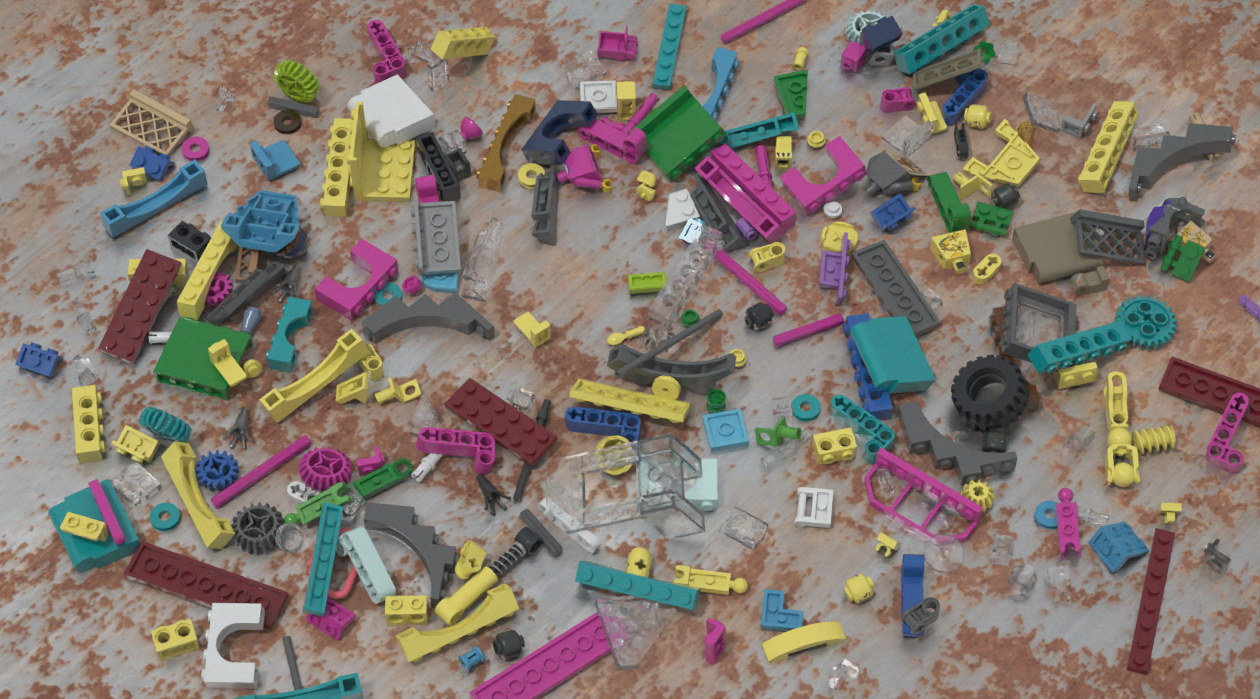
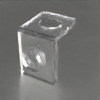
M348 483L347 489L342 492V497L347 495L354 500L344 506L346 508L344 512L354 516L367 501L351 483Z

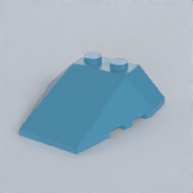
M260 190L247 200L246 205H240L235 213L226 215L221 228L239 247L250 250L257 249L266 252H277L294 240L299 231L297 196Z

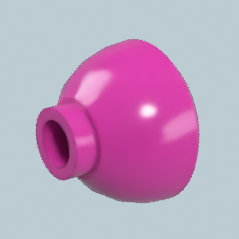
M469 117L463 118L459 135L465 141L477 139L483 135V131Z

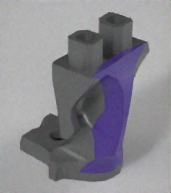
M1183 196L1181 198H1168L1164 200L1162 206L1154 207L1146 224L1145 257L1155 260L1157 255L1163 256L1167 241L1175 235L1171 228L1172 224L1188 223L1191 220L1199 228L1204 226L1205 220L1202 219V216L1205 213V209L1189 203Z

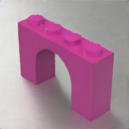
M840 136L825 145L827 155L838 167L836 176L830 182L822 185L809 183L795 167L780 176L782 186L807 216L810 213L816 212L823 204L832 201L839 193L848 190L852 184L861 181L867 175L863 162Z
M363 239L350 250L351 261L371 274L370 279L362 286L349 288L326 276L315 288L316 300L351 321L362 313L363 308L374 300L377 290H383L387 282L394 278L399 270L396 258Z

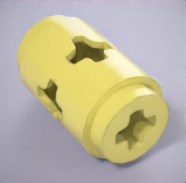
M644 548L632 549L628 555L625 572L649 577L652 563L651 553Z

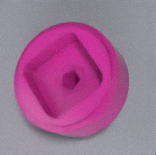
M410 276L404 280L402 289L408 295H412L421 288L422 283L417 276Z

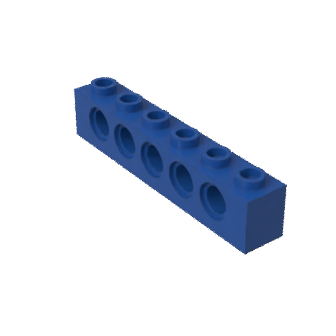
M869 313L846 316V323L843 324L844 336L847 335L848 337L846 341L847 350L852 353L850 361L851 366L855 367L856 370L854 378L855 382L859 383L860 386L858 388V395L860 399H863L864 404H862V408L880 421L889 420L892 417L893 410L888 390H876L850 333V329L854 325L867 322L870 319Z

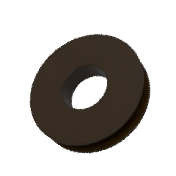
M283 110L274 117V127L279 133L292 134L301 126L300 115L293 110ZM291 120L292 123L286 125L283 124V121Z

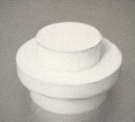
M828 202L824 206V213L828 218L836 219L842 213V206L838 202Z

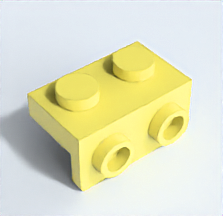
M926 92L919 94V102H916L919 113L921 112L923 124L927 126L930 135L946 131L947 126L942 118L937 102H929Z
M1096 362L1077 365L1066 369H1059L1058 372H1053V377L1058 389L1096 381L1098 367Z
M125 425L118 441L113 440L111 444L116 446L115 450L123 455H126L127 452L132 454V459L142 463L144 460L150 463L161 442Z
M71 512L66 514L60 526L61 531L94 541L98 539L106 541L109 536L105 522Z

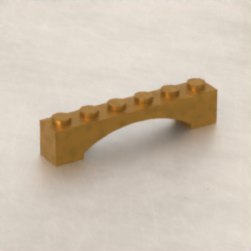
M515 94L512 101L508 102L507 113L503 114L501 126L496 129L495 140L491 141L489 153L484 156L482 169H478L477 179H479V187L497 192L501 191L506 180V170L501 165L504 147L510 137L521 126L531 123L536 111L535 99Z

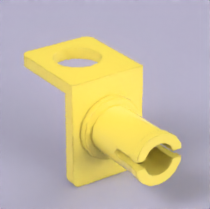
M961 172L954 175L953 181L960 185V198L962 200L978 189L989 198H992L993 185L981 175L977 174L971 179H968ZM983 183L987 186L988 191L984 188Z
M391 377L388 378L390 387L375 393L379 404L392 398H396L404 404L422 395L416 379L398 386ZM414 386L415 392L412 395H406L407 388Z

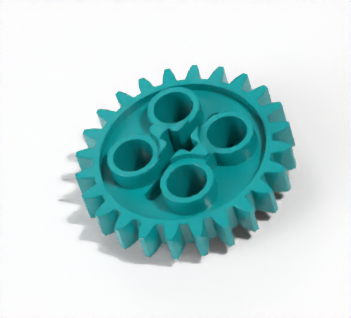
M1143 294L1141 299L1135 295L1134 300L1129 297L1127 302L1123 301L1121 306H1118L1114 318L1115 322L1121 320L1132 338V347L1138 344L1140 350L1143 346H1146L1147 350H1149L1150 346H1153L1156 350L1158 344L1164 347L1165 342L1170 343L1171 338L1174 337L1178 320L1175 319L1176 313L1171 312L1172 307H1165L1166 301L1159 303V297L1153 300V296L1150 295L1149 299H1146Z

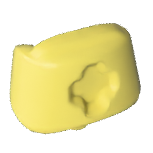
M641 171L637 181L645 182L646 185L654 187L656 176L648 171Z
M645 182L636 189L637 194L647 201H652L656 194V190L647 186Z

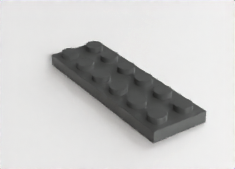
M885 239L852 253L851 258L891 317L906 316L915 336L940 327V320Z

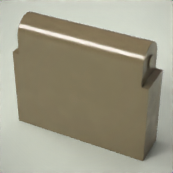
M1076 212L1014 228L1012 240L1028 273H1033L1037 283L1040 284L1094 270L1104 265L1103 259L1078 255L1075 225L1071 224L1070 217ZM1081 226L1083 232L1088 235L1090 231L1085 226ZM1092 234L1089 236L1095 245L1099 243ZM1084 241V250L1091 251L1092 248Z

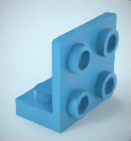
M256 140L249 143L252 157L268 181L301 166L285 140H281L266 148L263 145L260 146Z
M1126 522L1101 526L1088 542L1112 572H1117L1128 558L1144 555L1149 552L1144 541L1133 532L1132 527Z

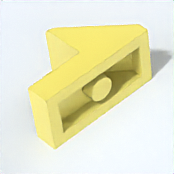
M364 372L338 384L336 402L343 404L356 398L366 404L368 373Z

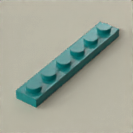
M669 3L652 82V88L670 91L686 15V5Z
M326 502L322 505L303 612L321 617L324 615L343 513L342 506Z

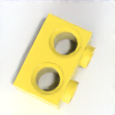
M617 82L618 122H628V119L636 113L635 82Z
M851 427L813 435L812 447L818 465L831 464L840 460L847 461L856 457L857 444Z
M427 595L386 596L385 617L387 626L428 625Z
M191 619L179 620L175 624L160 626L151 631L160 661L200 649ZM188 633L187 636L181 637L183 634Z

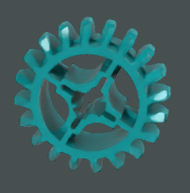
M145 407L139 419V424L142 428L169 442L186 443L191 434L192 428L185 421L161 409Z

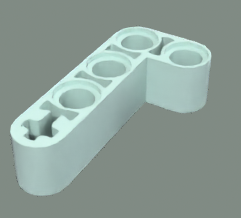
M358 527L343 533L337 540L336 553L339 557L349 555L371 600L378 604L385 601L386 596H395V586L365 528Z

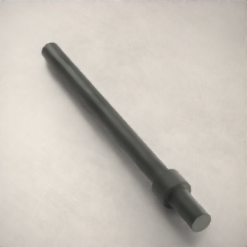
M544 399L541 411L538 412L536 417L537 423L543 427L549 418L548 411L551 401L548 399ZM525 462L513 496V500L516 502L521 501L531 466Z

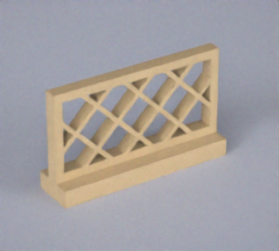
M135 89L129 94L130 100L110 124V127L144 146L147 145L155 149V152L158 154L163 153L168 156L172 154L187 133L191 134L195 129L190 119ZM132 105L138 107L139 112L129 114V109ZM151 114L153 119L143 121L142 115ZM140 117L139 123H130V118ZM127 119L128 125L122 127L117 125L121 120ZM166 122L167 127L157 129L156 123ZM154 124V130L145 132L144 126ZM141 127L142 133L135 135L132 133V129ZM171 130H181L179 135L171 137ZM168 131L169 138L159 140L158 134ZM147 136H156V141H146ZM170 142L166 152L160 149V144Z

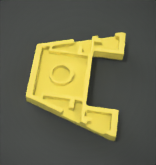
M1004 119L996 128L995 134L1006 140L1008 144L989 166L972 157L963 168V173L972 176L979 174L987 180L1002 184H1015L1016 187H1019L1039 163L1040 158L1018 136V132L1012 129L1009 122Z

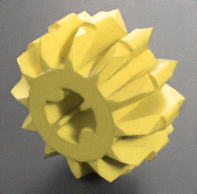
M980 479L977 483L971 480L969 484H965L961 495L982 506L983 513L986 511V508L990 509L995 499L993 487H988V482L982 484Z

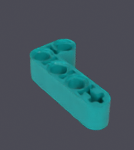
M838 394L832 397L830 415L845 427H851L852 432L867 441L865 444L864 460L868 464L874 465L876 463L877 452L880 448L888 452L891 451L895 433L889 426L846 396Z

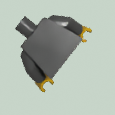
M882 149L881 153L869 159L867 177L871 182L864 188L869 195L873 196L878 190H881L885 195L909 189L914 191L920 190L922 183H917L919 178L915 176L911 181L908 172L887 154L885 149Z

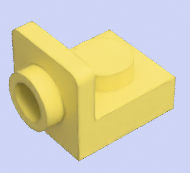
M144 167L122 171L123 179H120L122 190H126L127 196L131 195L130 187L148 184Z

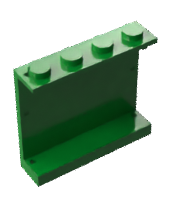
M685 85L634 127L646 134L647 149L645 152L671 182L678 179L686 169L692 167L700 157L706 155L713 146L720 143L727 135Z
M179 316L153 370L155 380L158 383L228 401L231 395L229 384L211 362L208 348L214 343L225 339L229 344L231 356L239 365L246 347H253L251 335L244 331L239 332L228 327H219L209 322H200L189 317Z

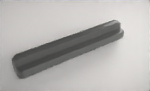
M272 96L269 97L267 102L268 106L272 108L293 110L299 114L318 117L319 107Z
M525 509L520 513V518L542 539V543L554 556L562 552V546L529 509Z

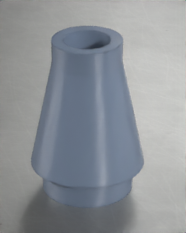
M248 307L247 310H244L240 331L251 335L262 319V312L255 307Z

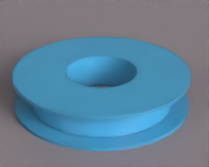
M1044 501L1036 507L1034 517L1039 526L1050 530L1058 528L1056 504L1059 503ZM1048 511L1053 512L1055 517L1049 519L1044 513Z

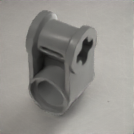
M925 598L914 607L906 610L900 619L902 622H906L912 629V634L916 635L938 619L940 603L936 598ZM931 608L935 611L929 612L926 609Z

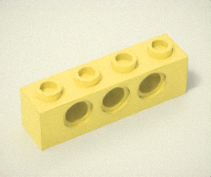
M483 26L479 28L470 27L467 29L459 28L456 30L438 31L431 50L442 59L488 55L496 36L491 33L490 29Z
M96 385L72 388L75 448L79 464L102 461V453L106 452L105 442L101 439V436H105L104 426L100 424V420H103V410L99 408V404L102 403V394L97 392Z

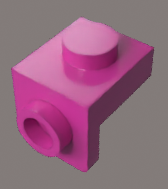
M378 446L374 447L375 456L356 460L359 477L366 476L381 468L382 464H385L383 452L379 453Z

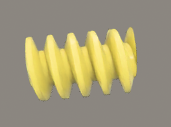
M1165 425L1162 429L1155 427L1154 430L1148 428L1147 431L1145 429H1140L1139 432L1137 430L1132 431V445L1139 449L1141 454H1144V448L1147 449L1148 453L1152 452V447L1155 448L1156 452H1159L1160 446L1166 451L1168 444L1171 449L1175 448L1176 438L1172 425L1170 427Z

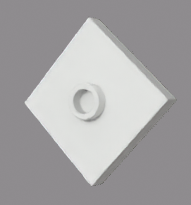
M616 80L580 82L581 101H590L597 113L617 112Z

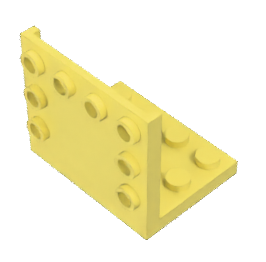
M356 102L355 109L351 111V119L354 121L353 124L350 123V135H352V138L348 139L350 153H347L346 162L349 164L348 175H351L350 187L354 189L355 201L410 202L415 140L410 139L399 145L395 143L388 147H381L375 139H368L363 102Z

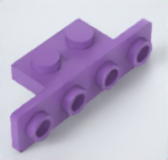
M847 232L843 234L840 253L823 250L821 254L818 287L837 289L835 304L837 306L840 305L841 300H845L846 289H843V284H846L848 272H845V267H848L849 256H846V251H849L851 243Z

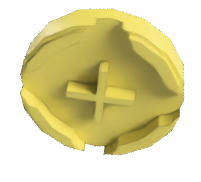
M836 221L824 227L821 233V243L827 251L840 253L841 240L844 232H847L848 239L851 240L850 249L846 251V254H848L858 244V233L852 225Z

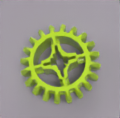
M291 59L284 60L276 67L273 74L274 81L286 96L288 95L297 102L309 103L318 95L320 82L316 80L317 76L313 75V71H310L308 67Z

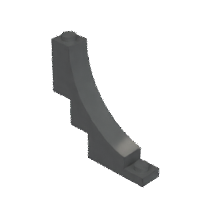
M1189 123L1186 137L1163 135L1160 149L1138 147L1129 185V201H1137L1138 194H1142L1143 188H1150L1162 173L1185 159L1207 153H1230L1232 145L1235 146L1236 135L1233 134V127Z
M456 292L439 305L425 294L409 307L395 296L362 321V334L366 339H371L375 344L396 332L426 326L449 328L468 336L476 330L481 337L484 336L488 341L495 337L494 326Z

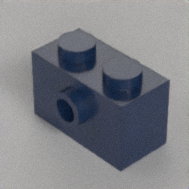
M885 16L879 19L877 24L865 26L859 38L869 55H871L873 52H877L900 40L903 32L893 16L888 18Z

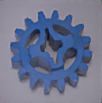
M216 450L215 454L209 451L208 457L202 455V461H197L198 467L195 468L197 480L201 482L202 487L207 485L208 490H211L212 487H215L216 491L219 490V487L226 489L227 484H233L232 479H238L237 473H239L237 460H234L232 454L228 456L227 451H224L222 454L219 453V450Z

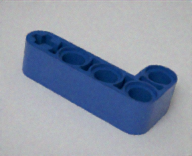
M980 68L955 77L961 86L942 107L941 114L946 126L955 125L964 115L966 108L974 104L986 90L988 73Z
M570 407L566 410L565 422L566 428L569 431L603 436H621L632 442L633 453L637 452L641 434V419L638 415L582 407Z
M903 554L901 565L902 614L924 600L923 574L925 556L922 554ZM902 622V636L923 637L924 630L913 635L912 629L908 624Z

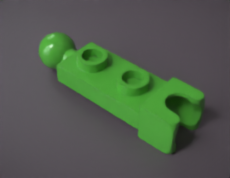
M339 482L328 490L295 507L297 514L289 513L284 517L285 526L292 529L298 526L300 520L303 525H307L319 519L324 502L342 507L353 502L354 499L347 495L342 497V492L348 487L347 484Z

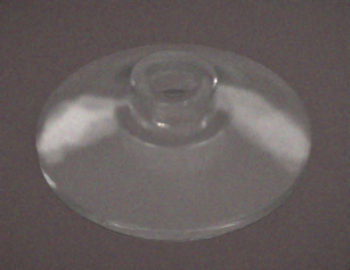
M939 534L928 540L924 548V556L927 564L932 569L948 573L960 567L964 560V549L955 537ZM940 554H945L947 558H941Z

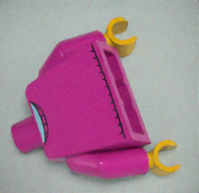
M588 144L582 147H575L563 163L565 170L556 174L560 183L569 180L576 188L600 189L601 187L602 191L607 194L612 191L610 179H605L601 182L603 178L596 159L601 157V150H598L599 147L596 144L592 145L591 148Z

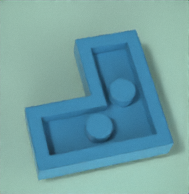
M764 589L761 629L790 631L802 627L803 611L783 609L784 591Z

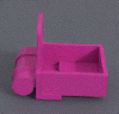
M626 26L625 33L600 31L597 56L615 58V60L626 61V57L629 60H634L637 55L638 37L628 35V26Z

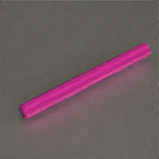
M785 0L720 35V39L726 44L807 0Z
M712 240L705 243L704 249L773 310L779 315L786 312L787 306Z
M306 435L302 436L212 497L211 502L214 507L219 508L310 446V439Z

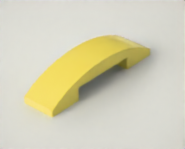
M839 621L821 622L782 633L762 643V647L768 663L788 658L789 653L826 643V646L844 642L846 637Z

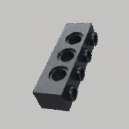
M431 132L416 137L417 151L428 174H434L437 192L442 202L461 199L460 185L434 133Z

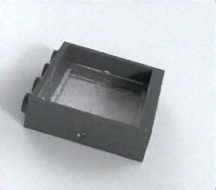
M1014 283L1010 289L1005 291L1004 299L1006 301L1003 308L1004 321L1002 323L1003 336L1001 338L1002 353L1032 363L1028 354L1036 345L1075 334L1077 304Z

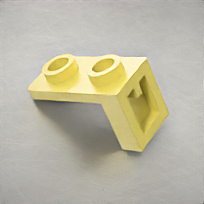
M529 312L514 320V325L535 348L551 338V327L546 320L539 324Z

